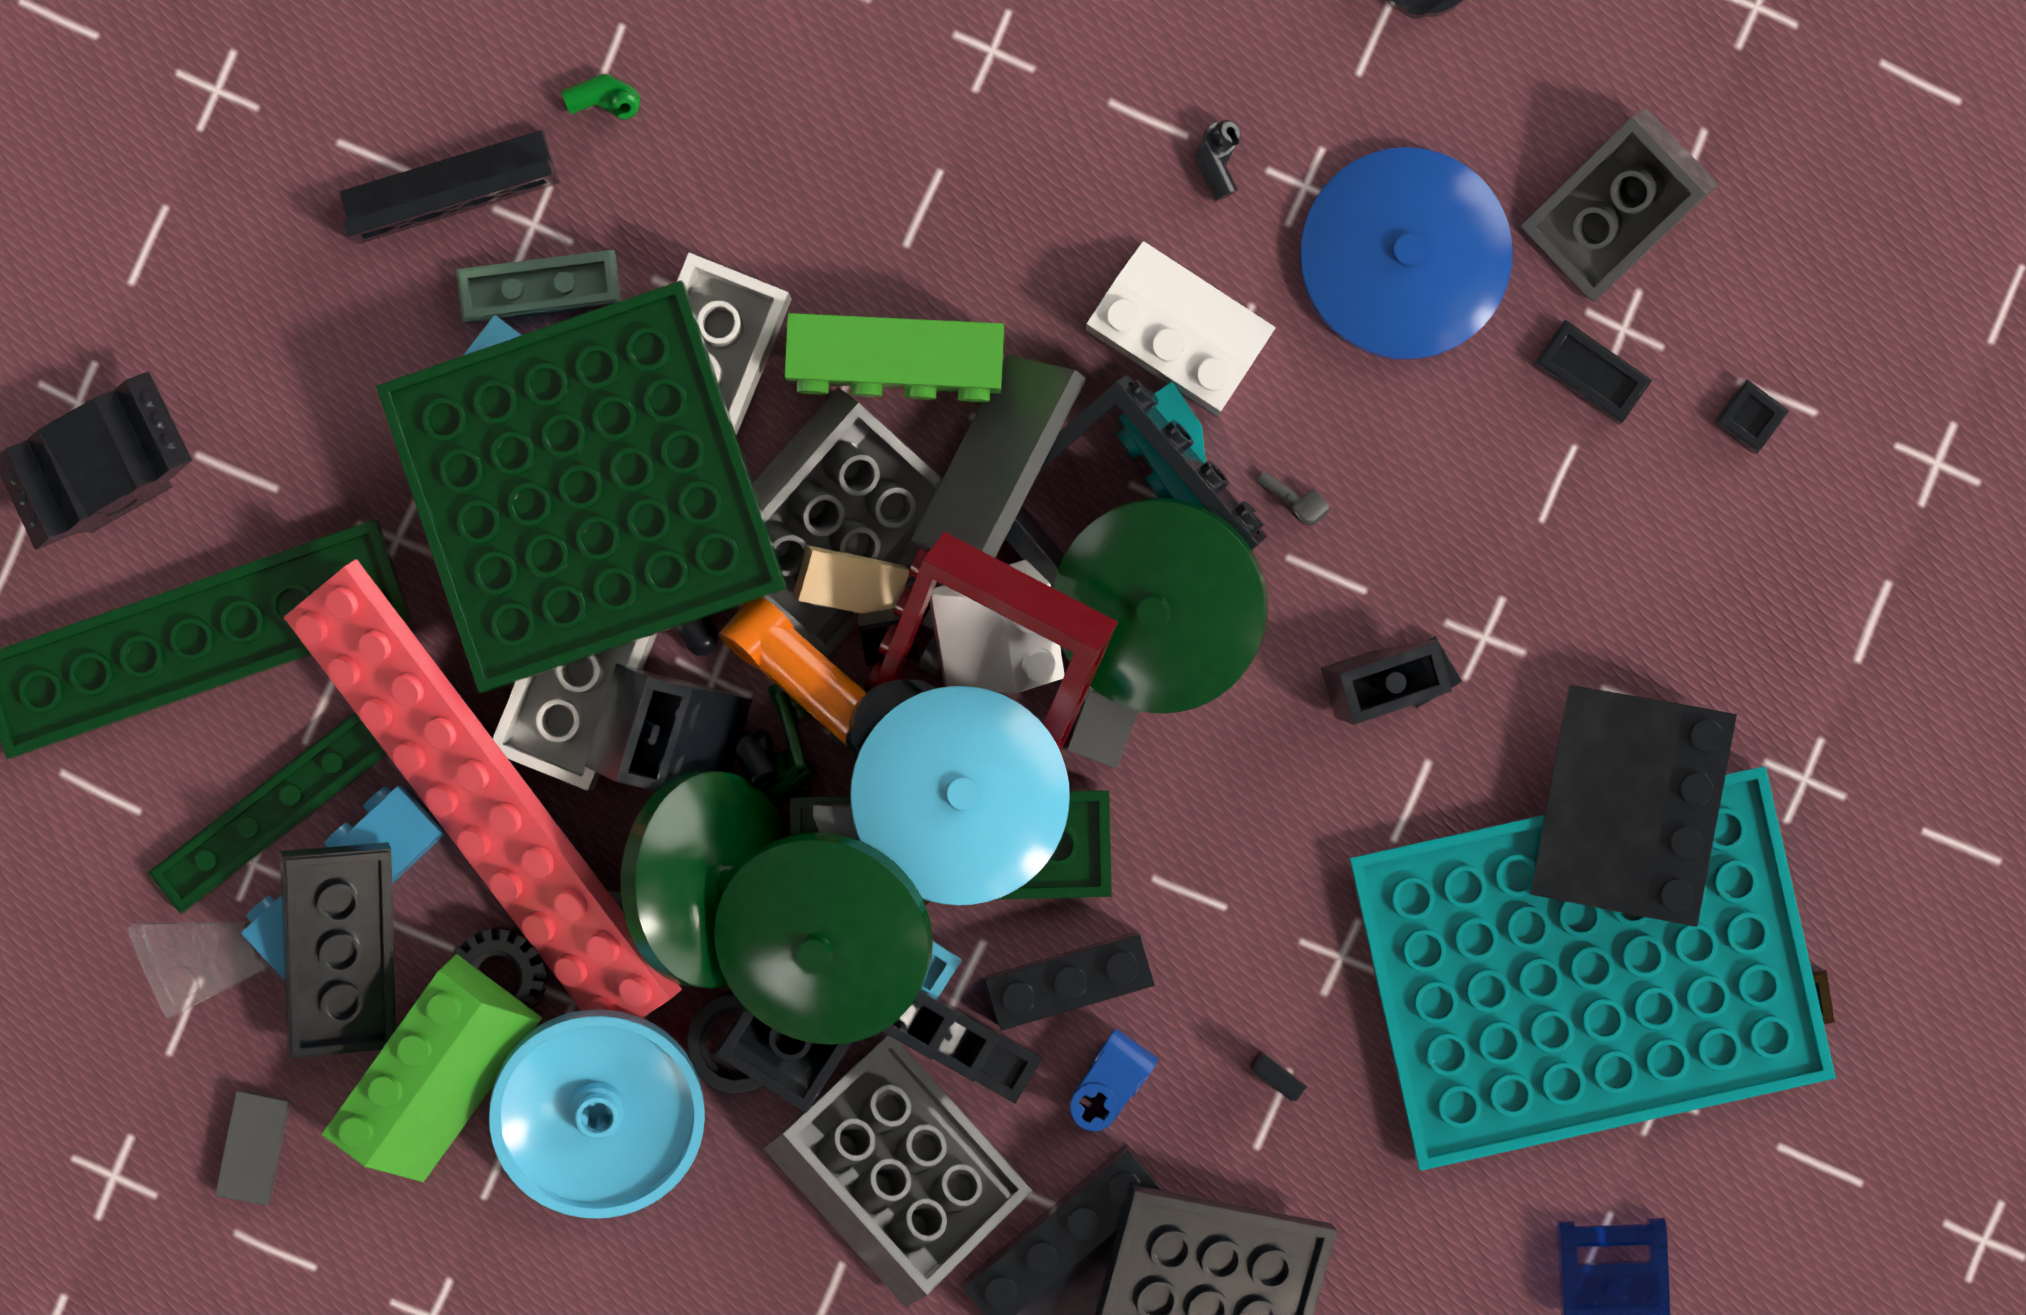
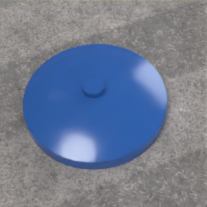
M1401 147L1381 150L1363 156L1347 165L1330 179L1315 199L1306 217L1301 235L1299 259L1302 280L1308 298L1321 320L1333 333L1354 348L1373 356L1391 360H1419L1437 356L1461 345L1480 330L1491 318L1504 296L1510 279L1513 249L1510 228L1504 210L1493 191L1479 175L1460 161L1445 154L1422 148Z

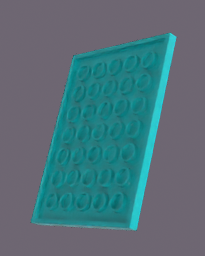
M1766 766L1728 773L1725 776L1697 927L1530 895L1544 814L1349 858L1416 1163L1420 1171L1836 1079Z

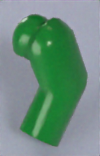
M600 74L561 90L570 115L596 105L613 114L618 119L627 120L637 114L640 106V96L634 87L609 74Z

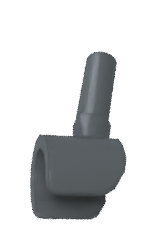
M1264 472L1258 479L1259 484L1284 500L1305 525H1315L1330 512L1328 503L1314 488L1302 498H1299L1294 491L1267 472Z

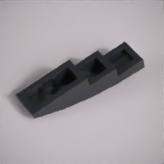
M920 989L908 1010L895 1023L882 1031L925 1057L938 1061L972 1082H978L1014 1104L1018 1101L1042 1060L1039 1054L923 989Z

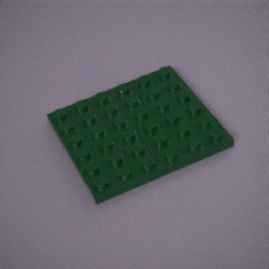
M682 280L376 385L479 693L497 689L788 589L685 282Z

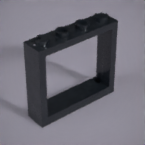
M1128 375L1117 380L1059 432L1039 471L1040 473L1117 405L1208 510L1223 518L1240 533L1251 550L1268 537L1261 529L1264 524L1254 514L1256 510L1246 501H1242L1239 504L1226 489L1229 481L1220 468L1212 461L1207 460L1204 463L1191 449L1194 441L1187 430L1174 419L1168 422L1155 407L1159 401L1153 391H1147L1138 379L1133 382ZM1021 506L1005 539L1021 558L1027 560L1054 588L1056 575L1064 553L1025 508Z

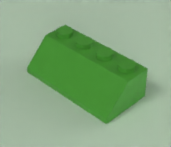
M788 313L785 379L788 384H797L796 392L803 394H829V386H850V395L861 397H882L883 388L904 389V398L932 400L936 399V391L958 392L959 401L990 402V393L1001 394L1004 324Z
M456 954L438 970L322 1135L364 1167L424 1182L492 1089L505 1058L523 1037L537 1027L542 1017Z

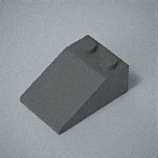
M1646 108L1632 116L1521 227L1592 302H1595L1692 212L1719 184Z

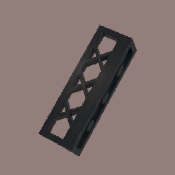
M539 130L339 192L348 220L343 221L347 236L355 243L361 244L549 187L560 182L543 130Z

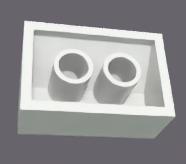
M1143 241L1087 322L1085 330L1165 383L1173 382L1179 392L1218 417L1276 327Z

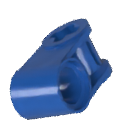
M1115 1028L1089 1065V1071L1073 1092L1070 1099V1112L1074 1121L1081 1128L1088 1131H1101L1108 1128L1115 1121L1130 1097L1133 1098L1160 1058ZM1100 1092L1106 1096L1103 1100V1106L1108 1112L1103 1118L1094 1115L1088 1121L1082 1117L1085 1108L1079 1102L1084 1095L1093 1098Z

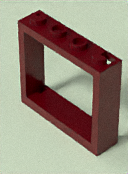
M943 532L929 552L920 549L909 570V575L916 578L913 587L907 585L895 606L893 614L901 618L898 625L893 623L884 636L879 652L886 655L883 663L880 661L876 663L865 683L864 690L869 691L879 684L899 679L936 582H939L1074 653L1043 724L1053 737L1061 753L1118 622L962 540Z

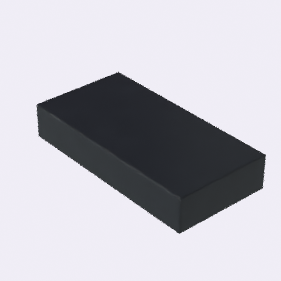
M1567 320L1562 322L1533 364L1619 425L1625 421L1652 382L1651 378Z

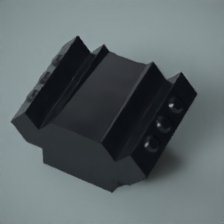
M148 371L126 379L115 390L94 397L38 429L27 440L5 448L0 453V476L34 549L37 550L74 534L94 533L173 488L169 480L193 460Z

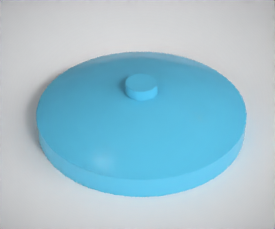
M949 686L932 689L913 696L892 709L879 721L864 741L854 764L850 784V809L859 841L872 846L893 860L914 883L922 899L944 905L959 906L988 902L1001 898L1026 884L1044 867L1054 853L1062 837L1069 811L1070 796L1067 771L1060 750L1049 731L1036 716L1018 702L1005 695L978 687Z
M592 1009L571 1012L553 1018L533 1029L514 1046L505 1058L496 1076L491 1094L489 1113L490 1133L496 1155L510 1179L533 1200L554 1211L580 1218L595 1219L622 1216L645 1208L662 1198L681 1181L691 1167L700 1148L704 1132L705 1111L702 1086L699 1076L684 1049L667 1032L641 1017L616 1010Z

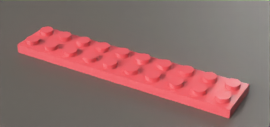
M357 559L343 567L283 617L530 944L536 947L540 957L581 1011L592 1009L616 1010L643 1018L671 1000L682 990L678 983L663 977L643 958L630 935L622 909Z

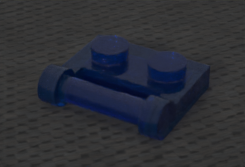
M1648 1218L1647 1224L1575 1226L1574 1221L1557 1222L1556 1236L1559 1253L1561 1315H1670L1668 1239L1665 1218ZM1648 1245L1649 1260L1578 1263L1577 1248Z

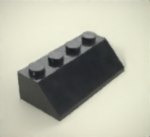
M1125 1144L964 1280L963 1289L985 1315H1090L1097 1309L1130 1184L1165 1191V1189L1129 1146Z

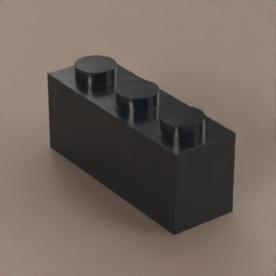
M1138 931L993 973L985 978L1000 1031L1155 986Z

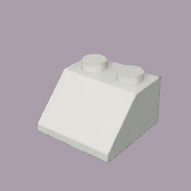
M1027 560L1010 564L1011 567L1051 587L1050 583ZM945 585L934 588L929 603L943 684L946 687L969 686L994 692L1017 694L1063 679L1065 674L1060 645Z

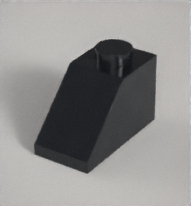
M1437 640L1369 651L1321 667L1335 718L1353 725L1452 692Z

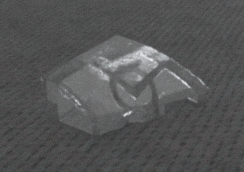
M246 921L134 923L126 927L144 974L167 1020L269 969L266 960L241 934L248 927Z

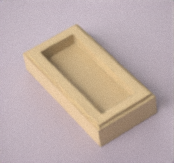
M807 545L793 596L798 601L862 614L895 608L905 589L909 569L901 564Z

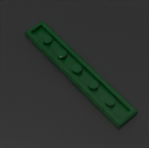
M354 712L148 873L177 911L183 914L388 755Z

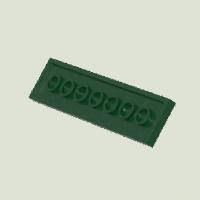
M375 519L1 648L0 741L6 759H13L311 656V653L283 617L343 567L356 559L405 623L413 621L379 520Z

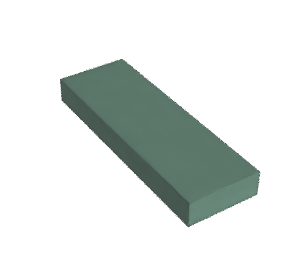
M614 250L456 269L462 322L465 324L490 321L494 315L500 319L602 307L621 301L616 253Z

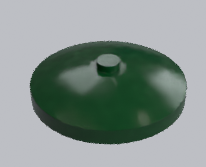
M1140 499L1115 507L1089 524L1070 545L1061 561L1055 579L1054 589L1118 622L1090 687L1114 703L1141 712L1162 714L1183 712L1205 705L1221 696L1242 677L1252 664L1260 649L1267 627L1268 595L1266 583L1259 562L1248 543L1239 532L1217 514L1197 504L1179 499ZM1062 647L1064 654L1070 662L1074 653Z
M696 771L678 776L667 782L650 797L638 814L629 833L621 869L622 906L628 930L637 949L647 963L656 972L675 983L704 988H717L728 985L717 959L714 939L715 918L721 897L733 876L754 853L774 841L788 837L775 806L763 791L755 789L749 780L733 773L718 771Z
M831 833L797 834L779 839L761 848L742 864L729 882L721 897L715 918L714 939L717 959L724 978L737 999L752 1015L765 1025L786 1036L810 1043L832 1045L851 1043L871 1037L891 1026L914 1002L924 984L932 958L933 939L930 918L924 901L914 883L885 854L866 843L843 835Z

